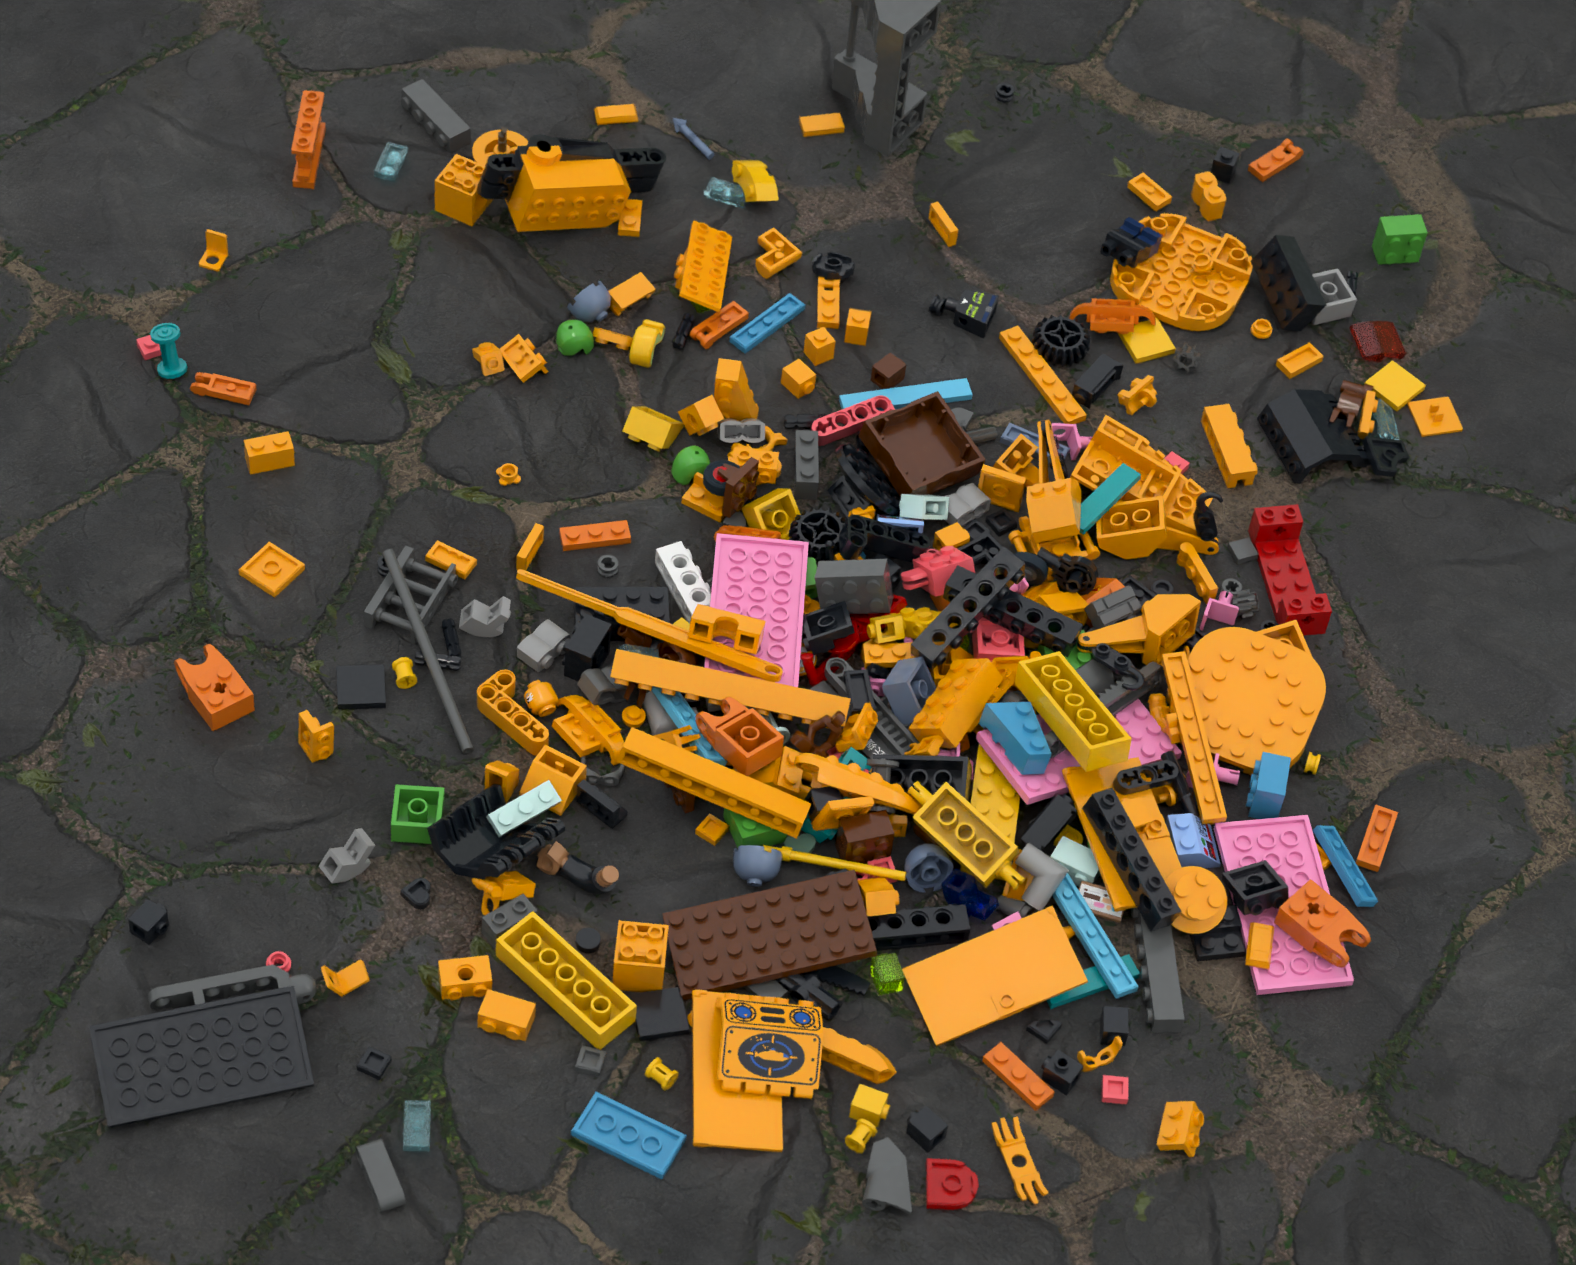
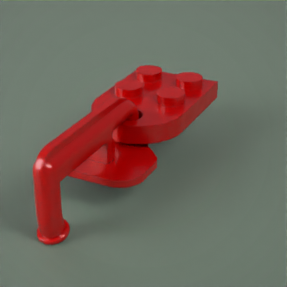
M893 596L890 613L850 614L855 633L845 638L833 640L835 648L828 651L832 654L817 669H815L812 658L814 655L812 653L801 654L800 659L802 660L810 685L814 687L823 680H827L824 670L829 659L839 657L846 661L854 653L859 642L871 639L867 634V625L870 624V618L890 615L892 613L898 614L901 609L908 605L905 597ZM885 624L880 625L881 631L885 628ZM833 666L830 670L834 673L839 667Z

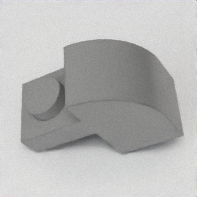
M502 596L489 607L474 599L461 610L459 629L480 637H496L501 635L504 623L508 621L511 615V600Z
M362 828L355 829L344 847L329 848L319 868L331 883L346 882L361 874L371 864L368 856L374 849L375 844Z

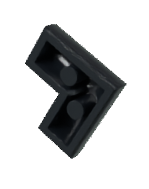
M988 532L957 549L972 557L974 566L982 562L987 564L1003 547ZM1002 574L997 575L1000 579L1006 577Z

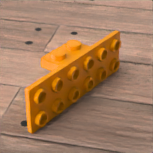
M692 222L688 247L684 255L680 253L676 261V266L678 267L674 273V278H676L675 288L680 289V297L716 312L720 311L732 242L731 235L711 228L705 223Z

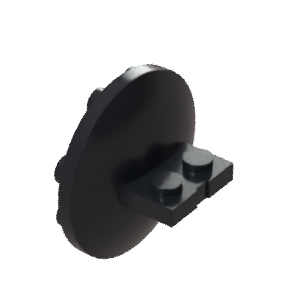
M849 442L840 445L835 453L844 475L827 491L841 507V511L848 519V514L852 509L861 507L865 510L871 505L882 512L898 516L900 514L899 503L901 498L882 469L879 470L868 460L869 457L863 449L859 448L857 450Z

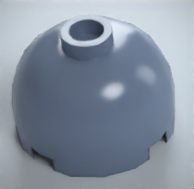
M597 281L598 286L592 283L574 297L576 302L573 306L570 303L568 304L567 309L576 319L584 323H590L595 320L601 322L608 316L606 311L611 305V296L601 281Z
M928 843L918 845L906 857L904 871L907 872L906 879L908 884L916 891L925 892L923 888L934 887V891H937L946 886L953 877L952 870L954 867L948 853L938 845Z
M738 846V850L734 848L733 867L741 879L748 881L747 884L749 886L760 887L762 882H769L777 876L781 868L783 854L773 848L771 853L764 850V846Z

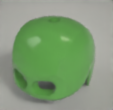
M568 320L559 325L556 343L559 351L565 356L575 355L582 349L585 354H589L594 347V337L590 328L584 322Z
M689 446L682 449L673 461L671 473L674 480L681 485H688L696 472L704 474V470L710 464V459L699 446Z

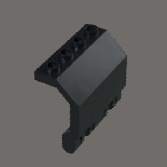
M1294 389L1269 402L1257 417L1259 424L1294 483L1301 484L1312 468L1327 460L1350 461L1353 467H1367L1370 465L1364 446L1358 445L1361 440L1353 426L1351 425V428L1346 427L1347 416L1339 414L1334 423L1329 422L1334 408H1337L1338 401L1333 394H1324L1321 390Z
M493 784L427 827L433 850L456 875L484 880L487 877L497 878L512 868L511 863L518 864L544 846L545 841H551L565 831V825L559 819L547 818L540 824L526 822L505 835L498 837L488 821L487 815L506 805L501 785Z

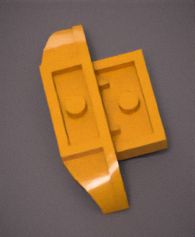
M569 695L558 699L557 706L564 704L569 710L567 715L554 719L551 727L580 757L598 750L601 753L608 751L611 756V764L613 766L619 764L617 760L623 746L622 743H624L620 733L621 728L599 705H593L590 700L578 695Z

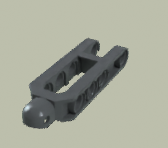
M268 965L157 987L148 993V1000L151 1009L169 1007L175 1009L203 1004L205 1000L219 997H224L225 999L229 998V995L245 992L251 994L255 990L270 987L278 989L294 985L297 1002L302 1004L310 1001L315 996L316 982L308 974L289 976L288 972L275 965Z

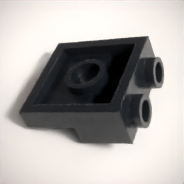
M845 601L803 615V642L807 652L812 651L813 655L826 653L834 649L835 644L833 640L845 638L855 633Z
M1266 860L1222 873V881L1233 893V902L1244 916L1248 914L1259 915L1263 910L1271 907L1279 909L1288 900V886Z
M1227 903L1223 919L1210 931L1201 934H1190L1197 962L1245 956L1246 949L1240 931L1242 924L1236 905L1230 906Z

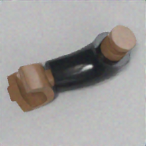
M557 841L553 845H546L537 855V867L541 871L549 875H555L562 868L560 871L561 875L579 888L598 895L611 891L616 886L619 878L618 870L614 866L595 867L574 855L567 858L570 853Z

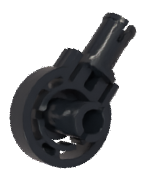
M1043 547L1040 548L1037 556L1042 558L1047 566L1052 569L1053 573L1051 576L1058 580L1064 591L1077 592L1082 596L1093 590L1098 580V570L1091 560L1083 556L1071 557L1066 553L1058 557Z

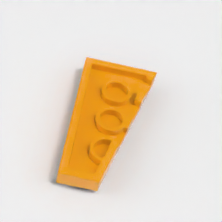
M1028 656L995 657L991 663L1004 678L987 703H997L1014 684L1018 662L1029 659ZM984 707L966 733H971L978 725Z

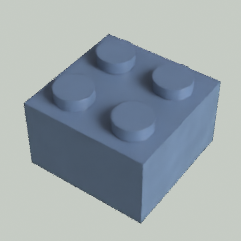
M923 656L898 660L882 685L883 693L891 705L892 713L903 725L913 723L914 717L922 710L927 698L936 689Z

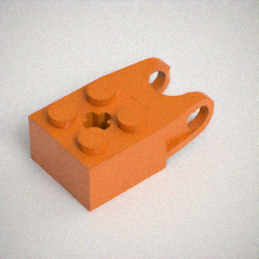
M207 644L203 646L204 655L207 659L204 663L191 665L179 658L174 660V665L189 700L211 730L215 731L255 711L254 695L231 663L213 645Z
M726 697L721 700V709L725 716L717 717L704 711L695 716L696 725L701 734L725 760L743 775L749 776L782 756L784 736L753 708L749 710L732 697Z
M1312 879L1306 882L1279 907L1274 921L1277 926L1310 953L1315 952L1331 964L1341 968L1348 964L1349 956L1340 942L1346 941L1360 947H1366L1371 942L1368 931L1352 913Z

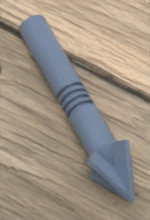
M673 118L676 133L681 131L707 159H712L714 153L687 127V120Z

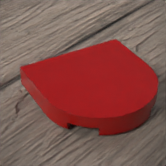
M926 1159V1209L957 1210L972 1203L978 1190V1178L975 1172L965 1166V1163L958 1160Z

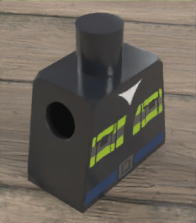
M965 290L960 300L948 297L944 309L955 312L953 321L955 326L985 338L997 310L999 296Z

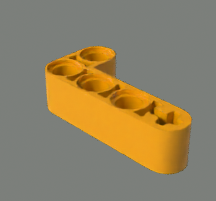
M500 670L478 687L477 708L530 754L537 756L544 745L549 746V731L512 699L515 695L516 678L514 673L510 670Z

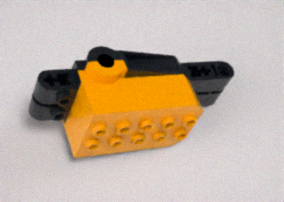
M537 134L529 139L527 146H518L515 153L489 156L478 183L477 192L485 199H505L517 232L607 227L619 220L630 193L653 190L666 161V154L661 149L653 147L613 149L607 142L552 138L544 134Z

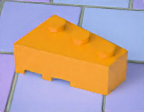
M719 358L715 378L714 399L724 419L732 418L738 421L747 418L757 419L759 407L753 399L754 394L749 388L748 378L742 362Z

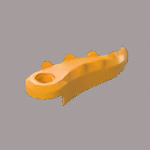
M802 753L795 757L794 765L813 775L811 788L816 789L830 786L839 789L840 794L848 798L872 796L875 804L896 808L913 815L922 807L912 795L904 792L901 785L890 784L884 781L879 773L873 772L869 774L861 771L860 766L856 763L849 765L839 763L838 758L834 755L825 758L812 753Z

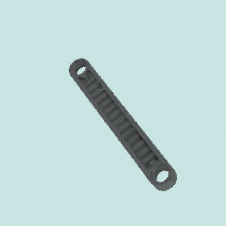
M833 657L827 661L824 675L838 691L839 696L848 698L843 674L844 671L854 669L844 659ZM833 666L840 667L843 672L840 674H835L831 672L830 668ZM872 691L875 711L878 716V722L873 732L895 755H904L905 752L911 750L909 746L911 743L916 742L918 744L919 742Z
M1150 662L1139 670L1145 678V684L1141 689L1131 691L1123 688V683L1128 685L1137 683V680L1127 675V677H1122L1121 681H1116L1115 685H1110L1109 689H1104V693H1098V698L1114 716L1161 682L1164 676L1163 666L1156 662ZM1053 731L1045 735L1052 753L1050 758H1054L1067 749Z

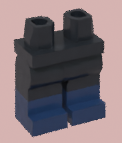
M1128 217L1121 227L1107 233L1100 253L1105 257L1112 256L1116 258L1118 264L1123 267L1128 265L1134 269L1138 263H1142L1158 253L1163 235L1149 227L1144 228L1145 225Z

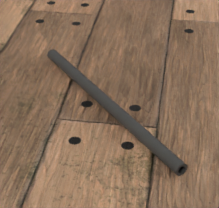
M387 549L382 553L451 726L462 753H470L474 750L403 572L394 550Z

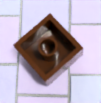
M882 810L839 819L835 845L839 858L867 864L868 861L890 857L895 833L887 811Z

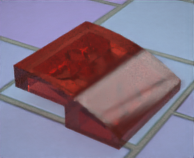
M1368 321L1352 324L1349 327L1363 360L1381 362L1384 357L1403 359L1407 354L1393 322Z

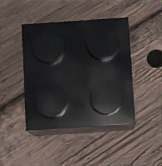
M585 614L581 622L578 621L576 623L571 639L567 638L563 645V651L565 652L562 661L564 676L579 682L581 674L585 670L601 668L610 653V623Z

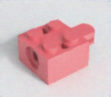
M945 546L938 552L923 553L919 558L913 559L914 569L902 572L901 579L903 580V588L906 590L921 587L935 597L943 595L945 584L957 565L975 573L973 558L953 546Z
M984 617L978 621V627L972 632L973 659L988 658L992 662L995 657L1025 656L1024 636L1015 634Z

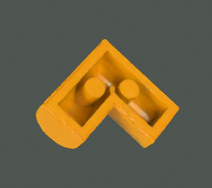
M775 228L760 235L757 239L758 244L767 251V253L757 258L755 262L756 269L763 278L767 279L802 257V252Z

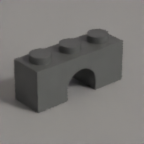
M796 430L794 440V499L817 500L819 486L818 431Z

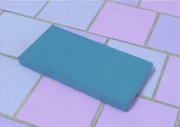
M595 1092L571 1130V1136L660 1179H663L686 1141L685 1134L598 1092Z

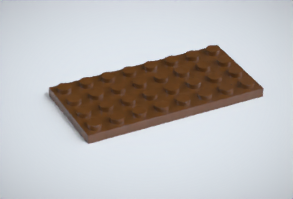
M855 869L662 913L664 925H669L668 942L683 1000L692 999L693 990L722 992L877 956Z

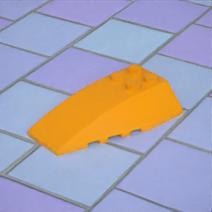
M1105 415L1071 473L1070 478L1078 480L1080 484L1095 491L1124 463L1140 473L1141 479L1118 502L1163 496L1167 515L1195 527L1193 513L1196 508V499L1206 491L1193 479L1190 478L1188 480L1182 475V470L1177 465L1173 467L1164 459L1165 455L1158 450L1156 452L1150 447V442L1145 437ZM1213 498L1205 500L1207 507H1209Z

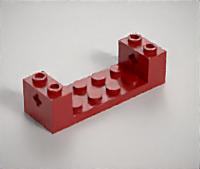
M1298 504L1254 508L1248 532L1251 542L1259 554L1257 561L1276 622L1280 625L1297 620L1303 636L1325 634L1332 609L1327 594H1316L1299 542L1303 518Z

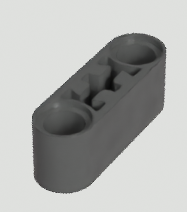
M382 1139L355 1147L359 1164L379 1212L405 1205L406 1201L402 1187Z

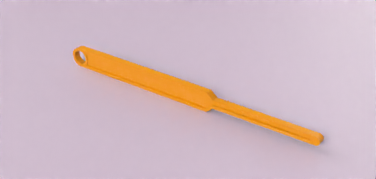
M517 570L516 579L612 616L620 624L763 680L778 682L782 678L783 670L778 665L714 640L708 643L688 638L689 631L629 607H617L528 571Z

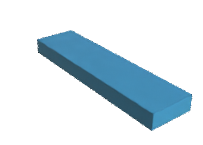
M789 293L731 335L729 342L746 354L804 311L805 304Z
M1317 825L1312 831L1356 906L1374 907L1378 900L1335 827Z

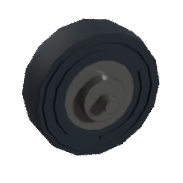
M1017 552L1014 554L1025 563L1024 577L1029 586L1041 585L1048 575L1046 562L1033 553Z

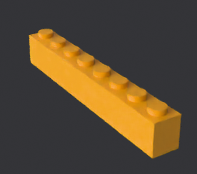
M633 727L622 746L617 760L620 764L796 839L811 806V803L801 798H797Z

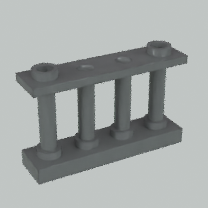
M405 545L397 560L409 590L430 597L425 606L415 602L427 631L428 623L450 588H454L457 583L456 564L451 563L446 573L416 562V559H414V548ZM416 571L437 579L440 583L436 589L406 579V575L408 572ZM388 572L364 611V626L373 629L377 621H385L411 631V644L416 645L417 639L410 621L385 612L387 605L391 604L404 608L400 597L395 595L397 589L390 572Z

